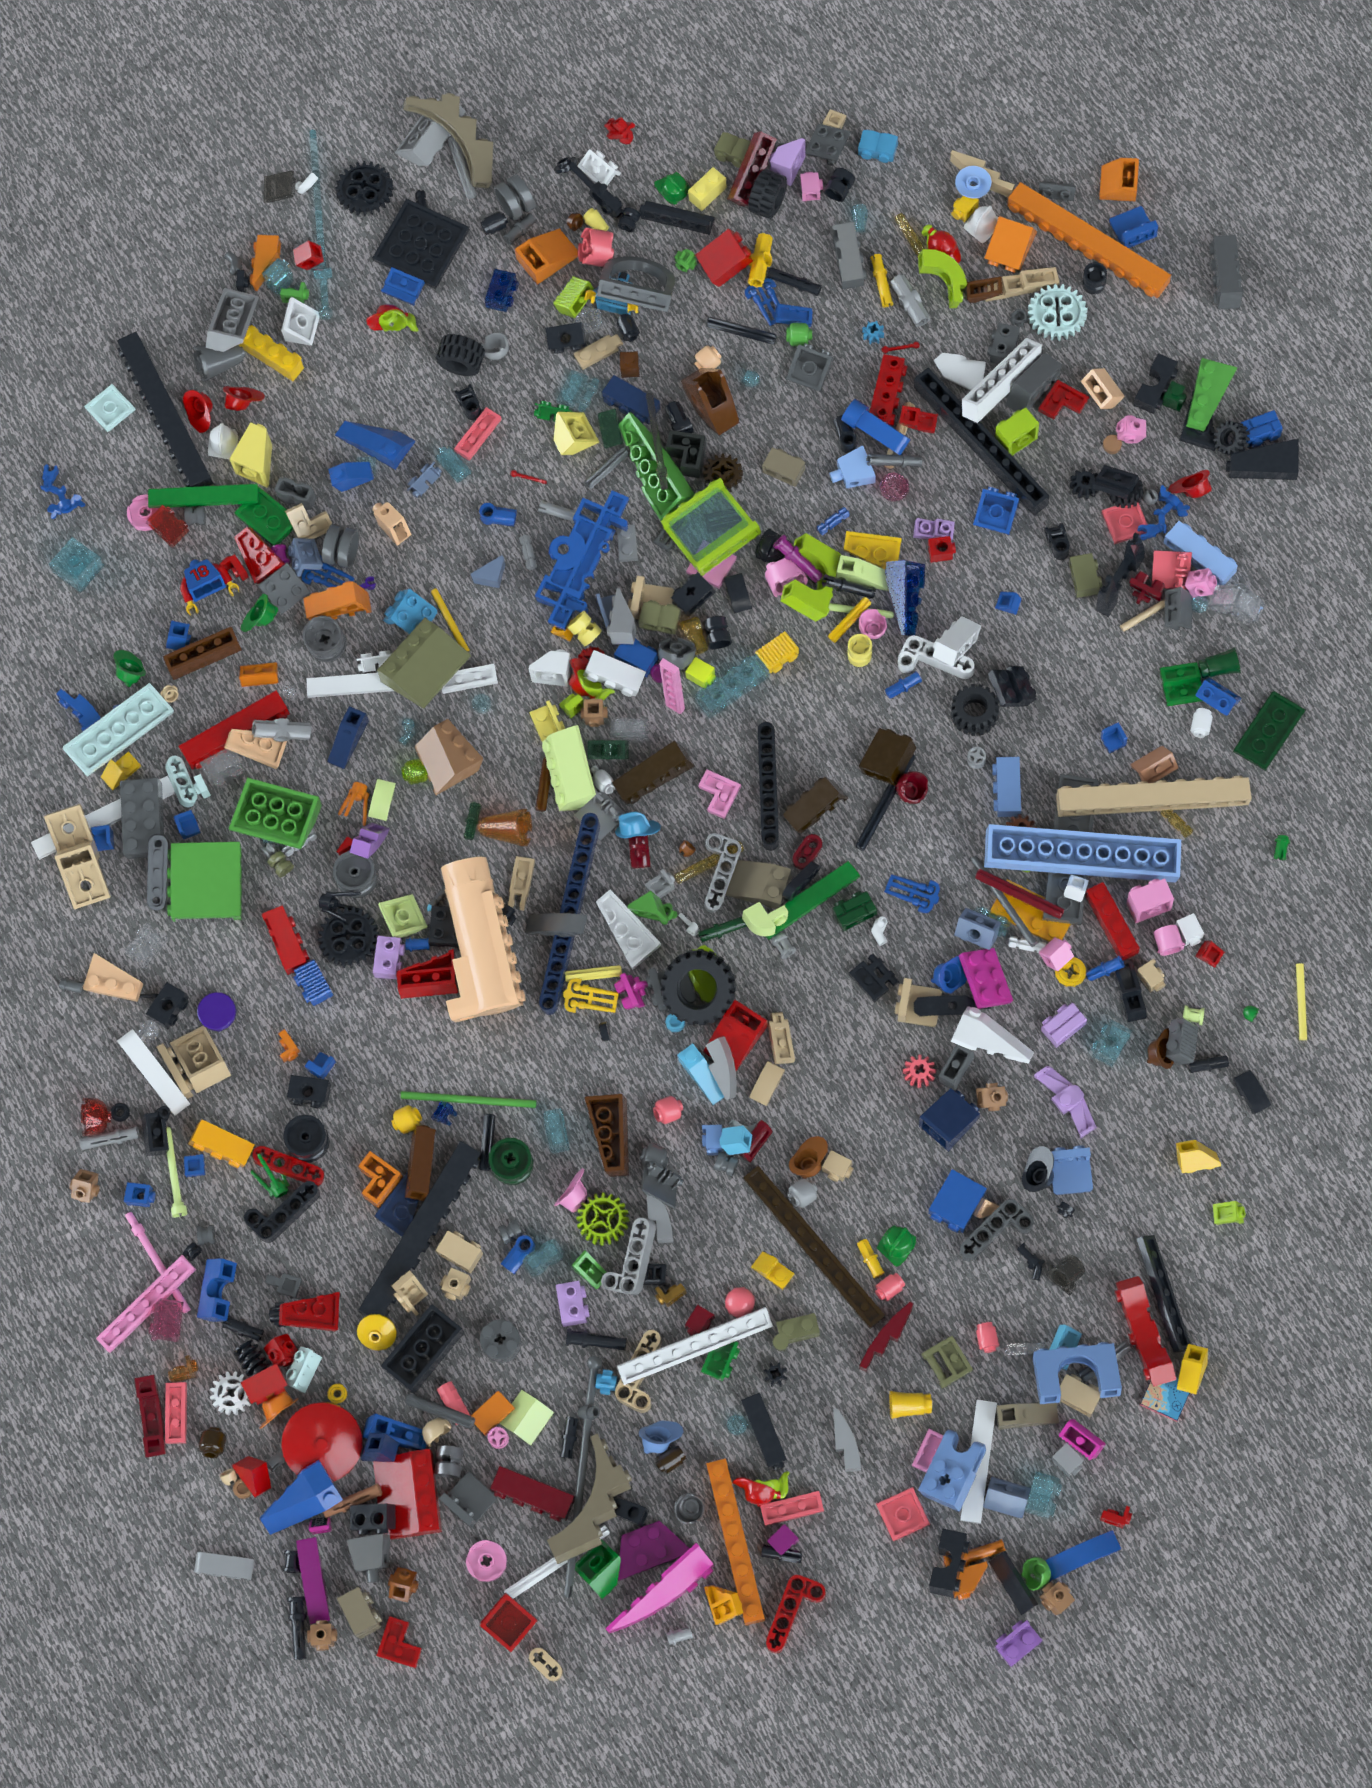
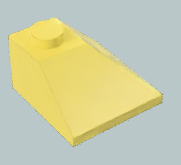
M558 412L556 414L554 442L561 455H574L599 443L584 412Z

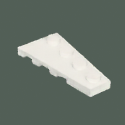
M611 889L596 901L599 910L632 970L661 946L656 937Z

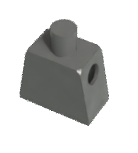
M378 1534L347 1540L355 1571L366 1572L367 1583L379 1582L378 1570L389 1567L390 1535Z

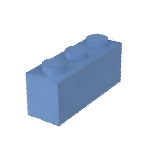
M996 757V764H992V773L996 775V782H993V793H997V800L993 801L994 811H997L998 817H1018V814H1021L1020 758Z

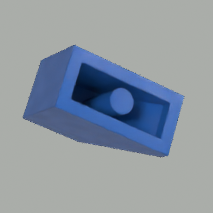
M344 462L328 469L332 486L341 492L374 479L369 462Z

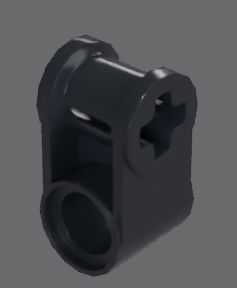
M469 384L467 388L460 391L455 390V397L462 407L465 416L469 420H477L482 412L472 385Z
M1059 523V526L1051 528L1045 527L1044 533L1054 558L1065 560L1069 556L1070 543L1064 524ZM1058 548H1064L1065 550L1059 551Z

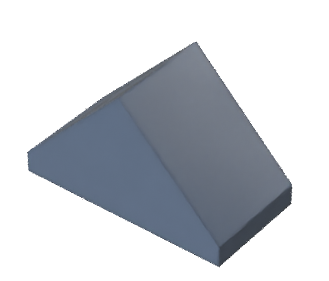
M501 555L471 573L473 583L500 588L506 565L504 557Z

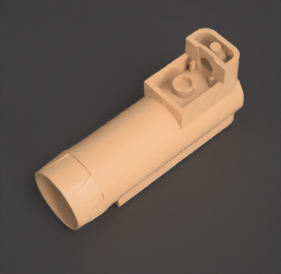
M472 857L441 867L445 893L449 902L461 954L460 958L452 960L461 997L446 1001L451 1020L460 1022L480 1016L506 1012L523 1006V1001H526L524 990H521L519 985L522 982L520 972L516 971L515 968L517 958L515 953H512L510 945H513L511 934L507 933L506 927L509 926L506 915L503 916L502 912L504 902L502 897H499L494 892L493 879H491L487 858Z

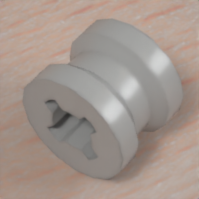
M973 747L969 750L967 763L971 768L980 769L985 765L986 752L984 749Z

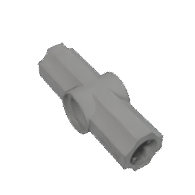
M899 274L890 281V284L898 296L900 305H903L905 308L904 312H908L916 327L925 325L930 321V316L922 305L919 293L916 289L913 290L905 275Z
M284 718L273 721L254 720L252 734L253 737L273 738L274 741L278 742L290 739L309 740L311 726L309 723L290 722V720Z

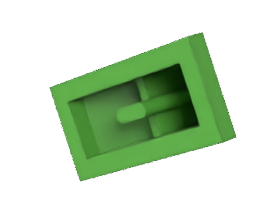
M652 891L636 899L627 907L639 917L667 922L668 920L661 899Z
M584 1250L572 1264L573 1270L596 1290L602 1285V1276L607 1272L587 1251Z

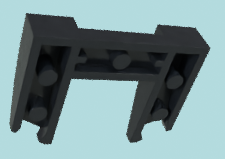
M1135 532L1133 539L1127 542L1124 559L1114 576L1107 575L1105 586L1098 592L1096 611L1107 617L1110 616L1118 603V593L1122 588L1120 583L1123 579L1127 580L1131 570L1136 572L1145 558L1144 544L1138 533Z

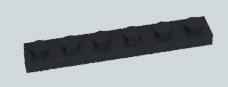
M1155 1235L1141 1236L1136 1240L1170 1340V1345L1174 1353L1185 1352L1190 1341Z

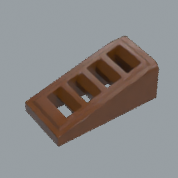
M1002 276L967 282L966 292L969 303H976L1003 295ZM997 283L998 290L994 291V284Z

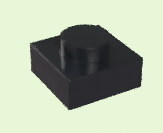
M237 270L236 288L239 292L246 293V288L250 286V278L246 276L245 270Z

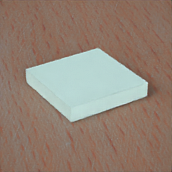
M113 384L84 406L107 432L136 410Z

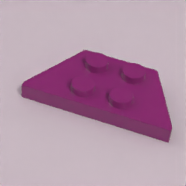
M661 1521L626 1533L621 1537L619 1556L621 1563L618 1581L677 1559L690 1548Z

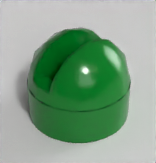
M1251 1005L1245 1007L1243 1010L1244 1018L1253 1022L1259 1008Z

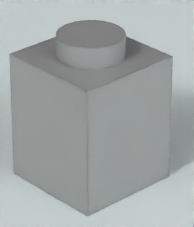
M1068 1443L1052 1456V1461L1068 1477L1071 1474L1076 1476L1083 1469L1081 1465L1084 1460Z

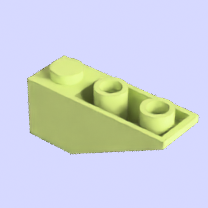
M840 556L837 578L843 577L847 581L892 592L895 573L858 558Z

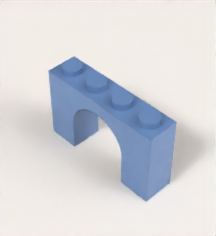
M1101 1342L1092 1346L1081 1344L1073 1348L1062 1346L1054 1350L1043 1348L1033 1353V1365L1040 1404L1060 1402L1061 1391L1058 1373L1064 1366L1071 1363L1085 1364L1094 1371L1097 1377L1100 1398L1121 1395L1122 1386L1114 1343Z

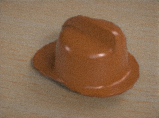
M819 1136L807 1139L789 1161L790 1171L793 1174L800 1175L803 1179L817 1175L821 1170V1161L828 1151L827 1141Z

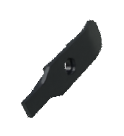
M966 995L918 997L913 1002L914 1013L919 1017L963 1015L968 1006L977 1008L975 1000ZM949 1003L955 1005L953 1010L948 1007ZM991 1007L981 1008V1009H979V1010H982V1009H991Z

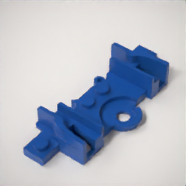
M612 490L604 506L582 498L573 517L575 525L569 537L559 536L551 542L549 554L551 559H555L557 562L550 576H544L535 594L537 602L554 607L548 624L565 631L575 611L580 613L582 611L588 612L587 603L582 601L585 598V589L590 588V585L585 583V579L587 577L595 578L593 573L601 559L600 551L608 553L610 550L607 541H613V536L616 530L609 528L610 525L624 531L628 530V522L622 519L621 516L629 501V497ZM583 507L599 516L596 522L581 514ZM566 544L569 547V551L566 554H560L558 552L560 545ZM543 588L561 593L558 601L541 595Z

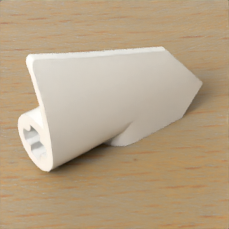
M942 353L934 360L943 378L970 391L984 378L985 361L968 360L965 356Z

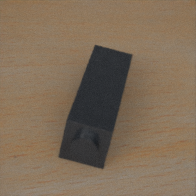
M760 1392L742 1399L743 1408L768 1470L778 1471L784 1468L787 1459Z

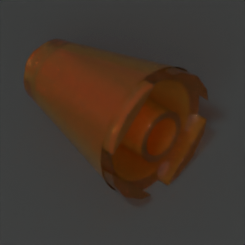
M523 808L482 817L478 821L477 829L484 837L526 847L531 838H527L528 830L532 831L531 814L526 812L528 809Z

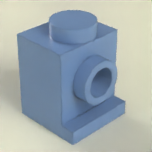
M702 1125V1131L706 1133V1135H702V1146L706 1147L707 1155H718V1152H723V1148L720 1146L722 1125Z

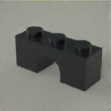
M1157 354L1150 368L1149 376L1157 379L1159 383L1155 386H1148L1142 383L1134 399L1135 407L1152 414L1155 413L1156 409L1160 410L1163 404L1162 397L1166 394L1170 386L1169 383L1172 379L1175 380L1179 373V369H1177L1178 361L1162 354Z
M942 1529L938 1546L939 1555L949 1557L952 1562L945 1568L933 1567L929 1583L930 1593L954 1598L955 1592H959L961 1586L959 1575L960 1572L964 1573L966 1560H963L965 1553L968 1554L970 1548L967 1533Z

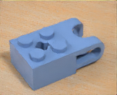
M947 1430L918 1491L924 1497L960 1512L976 1478V1472L985 1455L986 1446L981 1442H974L968 1451L963 1453L957 1452L956 1448L959 1437L955 1431Z

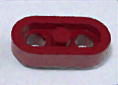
M810 834L806 836L795 851L793 864L797 869L803 870L811 861L815 860L822 850V840L818 835ZM815 843L816 847L811 848L809 845ZM804 858L806 859V861L804 863H800L799 859Z

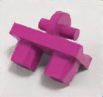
M626 973L621 974V979L614 986L618 993L622 994L625 991L628 993V996L621 1000L623 1007L627 1010L634 1007H644L645 1004L641 996L646 995L644 989L648 987L647 981H640L639 977L633 979L632 975H626Z

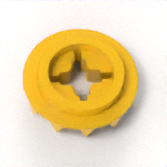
M1073 957L1060 970H1055V977L1059 983L1066 987H1075L1085 979L1086 967L1080 959ZM1071 965H1073V972L1076 975L1072 974L1070 979H1068V973L1065 970H1069Z

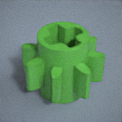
M684 249L682 252L678 251L674 257L676 259L675 266L683 272H687L689 269L693 270L697 264L695 254L688 249Z

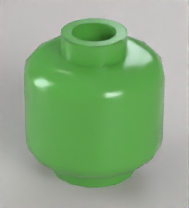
M791 323L790 327L786 329V342H789L791 346H804V343L808 344V341L812 340V329H809L807 323Z

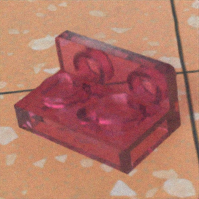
M160 1298L153 1304L151 1314L154 1316V1319L149 1328V1334L152 1335L151 1341H156L157 1339L173 1342L179 1341L184 1302Z

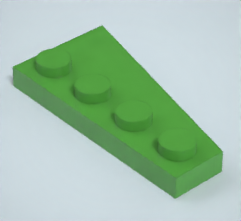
M1205 358L1201 359L1186 427L1201 431L1206 429L1238 367Z

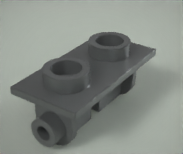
M1046 180L1044 182L1040 181L1039 194L1050 199L1074 201L1076 186L1073 183L1056 184V182Z

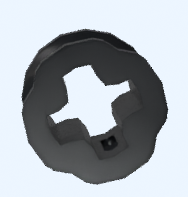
M284 1551V1555H286L285 1568L282 1569V1572L301 1573L298 1551Z

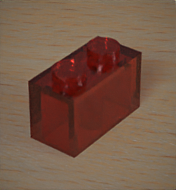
M162 505L146 521V524L171 548H174L189 532L187 529L188 525L182 519L178 520L170 507Z

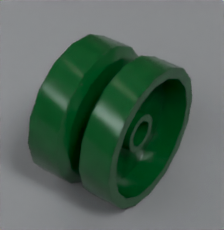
M505 1138L498 1141L489 1153L491 1170L501 1183L518 1185L525 1182L533 1171L534 1160L529 1147L517 1138Z

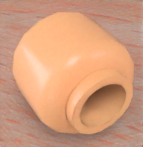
M706 345L695 354L697 362L694 364L698 369H715L721 364L720 358L722 356L714 346Z

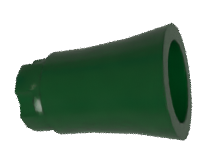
M1235 647L1198 660L1202 678L1241 673Z

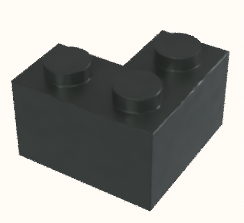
M669 430L666 444L667 453L670 457L682 458L681 473L683 476L700 478L707 446L706 436Z

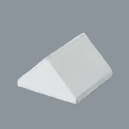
M291 297L281 329L285 341L312 345L320 313Z

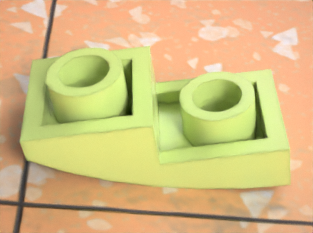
M377 779L368 817L387 821L396 783Z

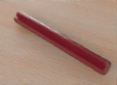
M979 869L976 873L975 878L1045 913L1058 919L1064 914V908L983 869Z

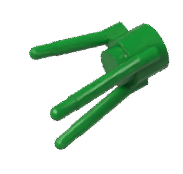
M258 1154L257 1156L272 1181L270 1183L271 1187L253 1170L250 1173L269 1192L271 1197L274 1196L278 1199L287 1194L290 1185L286 1176L280 1174L282 1181L280 1178L275 1179L261 1154ZM277 1160L278 1167H282L281 1160Z

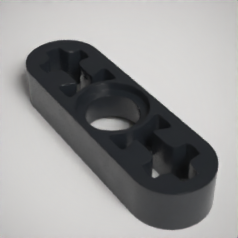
M811 861L786 886L782 896L792 901L814 879L821 866Z

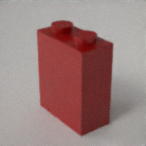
M727 229L695 254L710 281L718 287L725 284L753 262L750 256L752 254L746 245H743L741 242L743 238L737 231L734 232Z

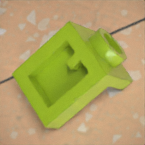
M570 694L559 704V707L571 719L581 711V708H584V700L579 694L576 696Z
M1231 1201L1213 1204L1214 1224L1244 1223L1243 1218H1245L1246 1213L1241 1203Z

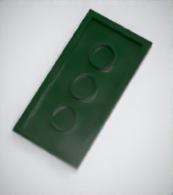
M1273 690L1233 752L1266 771L1306 709Z

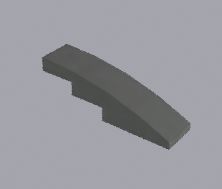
M570 913L529 915L525 934L558 935L561 937L580 935L584 932L587 915Z

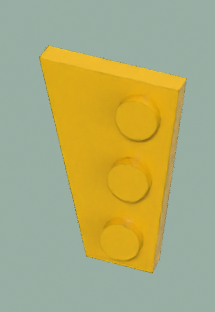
M846 531L844 551L897 575L902 538Z

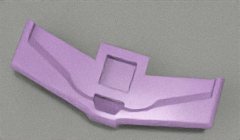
M1050 1066L1044 1067L1034 1075V1078L1056 1094L1051 1100L1063 1115L1068 1111L1070 1112L1080 1138H1083L1097 1128L1085 1102L1084 1093L1078 1086L1071 1084Z

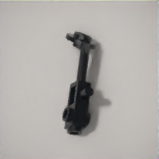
M565 157L557 163V166L554 168L555 173H566L572 170L590 188L589 195L601 206L604 214L610 215L612 218H619L622 215L623 205L617 196H613L607 190L606 184H601L599 181L594 183L576 165V157Z

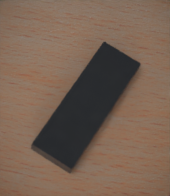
M1006 1551L989 1561L1021 1615L1038 1605Z

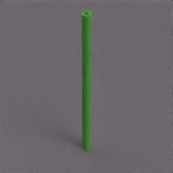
M401 1091V1099L528 1108H536L537 1100Z

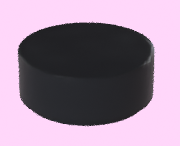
M601 1022L599 1024L601 1039L604 1042L610 1041L611 1035L608 1022Z

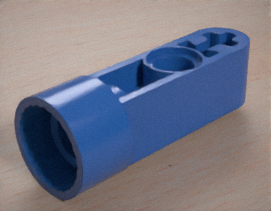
M854 399L845 410L841 421L853 429L858 427L901 455L911 439L870 413L868 406Z

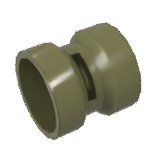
M282 851L276 852L267 861L280 878L284 877L294 868V865L286 859V855Z

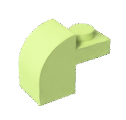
M758 902L743 910L742 919L756 935L771 936L775 934L776 926L786 922L788 910L783 905L767 914L761 903Z

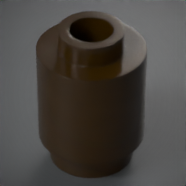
M678 1445L676 1447L672 1446L656 1457L658 1461L655 1464L661 1473L665 1471L668 1474L682 1465L683 1461L686 1460V1456Z

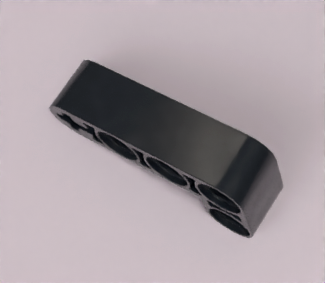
M306 1181L267 1218L259 1210L252 1208L245 1212L244 1221L263 1242L271 1243L319 1199L320 1190L316 1183ZM307 1190H313L314 1193L311 1195ZM301 1195L306 1199L305 1202L300 1197ZM294 1202H301L298 1209H292ZM286 1215V1220L283 1223L277 1222L279 1216ZM252 1216H259L257 1222L250 1223V1218ZM266 1229H272L269 1236H263V1232Z

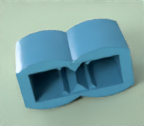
M863 130L858 147V155L866 160L874 158L883 163L893 162L898 146V136L872 130Z

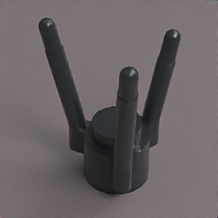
M326 891V894L320 896L319 908L322 909V912L329 913L342 921H346L345 917L332 910H335L337 907L343 909L347 907L348 910H352L353 906L340 904L335 897L361 895V892Z

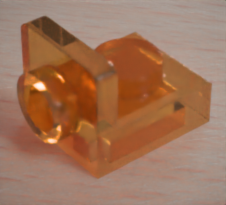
M190 1355L185 1356L187 1367L177 1366L173 1368V1371L168 1372L169 1380L172 1383L196 1378L195 1372L198 1371L197 1362Z

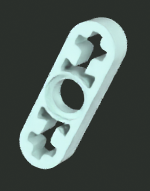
M171 756L167 760L165 768L176 796L182 806L192 807L196 802L197 793L184 761L178 756ZM172 763L178 765L177 770L175 766H171ZM183 778L186 781V784L180 785L177 783L176 779ZM187 794V797H191V800H189L188 798H184L185 795Z

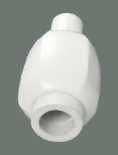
M593 766L591 772L593 773L594 785L600 792L611 794L615 790L612 783L614 781L613 778L605 770H599L597 766Z

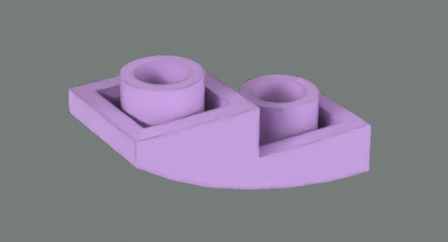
M916 518L913 538L931 539L950 536L952 540L955 522L942 519L931 521Z

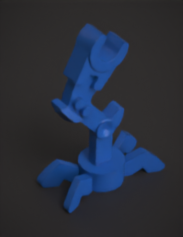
M46 464L42 476L44 482L40 487L47 493L52 492L58 495L60 500L58 505H49L47 511L52 513L51 518L55 519L57 515L69 513L78 506L84 507L85 503L81 501L82 497L80 495L74 494L71 500L66 499L65 485L61 489L52 485L59 473V469L57 466H54V469L49 471L50 467Z
M1164 485L1160 487L1158 498L1159 501H1165L1166 505L1162 509H1156L1153 513L1159 516L1158 524L1138 526V532L1144 531L1146 533L1140 535L1142 541L1156 537L1161 532L1164 534L1167 532L1165 515L1171 509L1177 510L1180 517L1188 516L1186 510H1189L1190 506L1183 505L1177 496L1166 491Z

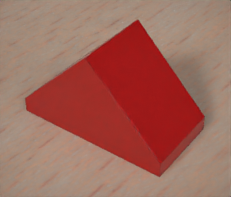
M247 1456L232 1465L255 1498L271 1489L267 1462Z

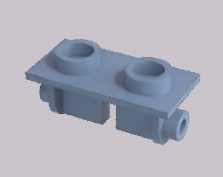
M435 462L431 465L427 463L420 470L422 474L418 478L414 476L408 483L410 487L407 491L412 489V494L416 498L418 496L421 497L429 488L425 483L426 480L432 485L441 476L440 473L442 471L438 467H433Z

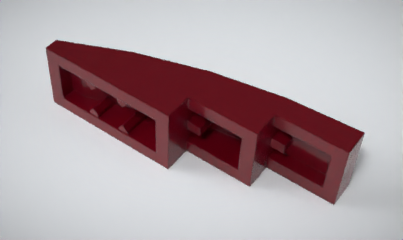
M909 1302L881 1329L859 1365L860 1370L867 1372L874 1355L882 1357L890 1340L898 1343L914 1303Z

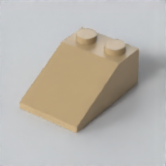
M204 1026L170 1042L196 1094L231 1076L222 1056Z

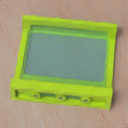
M721 478L710 482L707 488L695 493L692 499L681 503L678 509L666 514L663 520H661L663 529L702 576L761 534L757 522L752 521L725 488Z

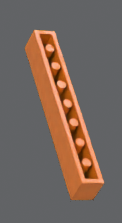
M726 1458L706 1463L737 1594L742 1603L745 1626L765 1621Z

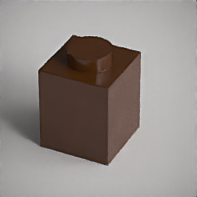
M638 351L620 352L622 378L640 377Z

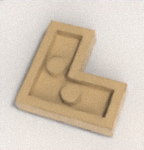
M302 503L285 511L298 538L315 539L327 533L329 526L332 524L326 511L309 519Z

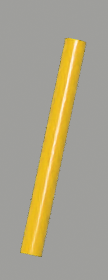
M433 589L431 594L457 643L467 652L470 651L438 589Z

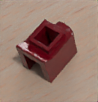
M697 1304L685 1323V1327L688 1329L687 1333L693 1336L708 1330L711 1321L715 1319V1315Z

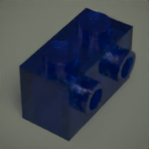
M494 269L485 297L486 308L507 312L508 307H512L514 301L512 295L514 291L518 290L519 286L516 273Z

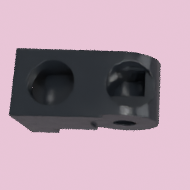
M613 1497L618 1507L614 1509L616 1517L642 1528L649 1510L631 1501Z

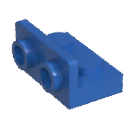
M1212 678L1205 679L1196 693V697L1226 716L1230 713L1233 706L1237 705L1241 700L1240 696Z

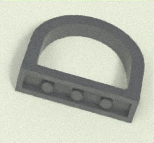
M633 256L617 257L609 260L604 265L597 296L668 312L675 278L669 269L655 261ZM625 270L646 272L656 277L662 283L664 291L613 280L611 277Z

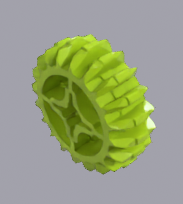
M602 1192V1198H599L597 1193H595L594 1200L587 1197L589 1203H581L584 1209H578V1213L582 1216H577L576 1220L581 1222L577 1224V1227L582 1229L580 1232L582 1236L586 1235V1241L591 1240L593 1237L592 1243L594 1245L600 1240V1245L604 1246V1240H607L608 1244L611 1245V1238L618 1242L617 1234L620 1236L625 1235L621 1228L627 1230L628 1225L625 1223L629 1222L630 1219L626 1217L629 1212L627 1209H624L626 1205L625 1203H620L619 1197L613 1200V1194H610L606 1198L605 1192ZM598 1205H609L613 1209L601 1210ZM593 1210L595 1218L591 1221V1224L587 1225L588 1214ZM618 1213L619 1220L613 1229L610 1221ZM599 1214L606 1217L607 1225L602 1220L599 1221ZM605 1228L608 1233H596L592 1230Z

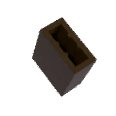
M879 728L862 758L859 768L866 776L896 786L899 777L903 774L917 747L910 736L896 734L891 729L884 730Z

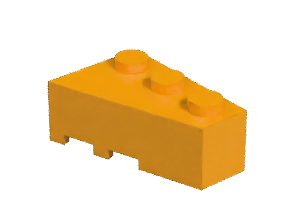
M202 1119L197 1124L188 1143L193 1148L202 1152L205 1151L218 1160L224 1159L229 1161L228 1164L235 1168L245 1166L255 1145Z

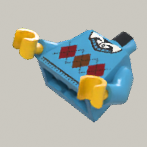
M620 272L618 279L611 278L613 280L631 283L628 282L630 277L629 274L625 272ZM598 287L585 292L584 300L590 299L592 304L596 300L597 309L620 315H630L632 310L638 313L639 306L597 296Z

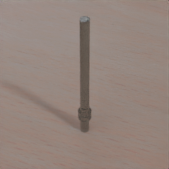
M647 393L646 400L657 462L656 474L660 481L661 490L668 489L666 478L668 472L667 467L664 465L653 393Z

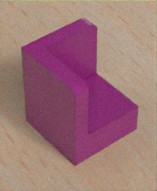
M785 1524L767 1540V1543L780 1555H783L791 1546H795L799 1542V1538Z

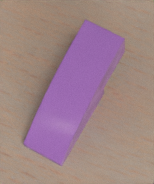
M375 823L362 827L359 836L353 838L350 853L369 858L380 847L390 828Z

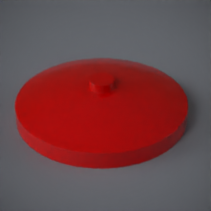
M315 1402L297 1410L288 1420L282 1435L284 1459L296 1475L309 1465L320 1460L334 1482L347 1475L354 1468L362 1451V1433L358 1422L348 1410L330 1402Z

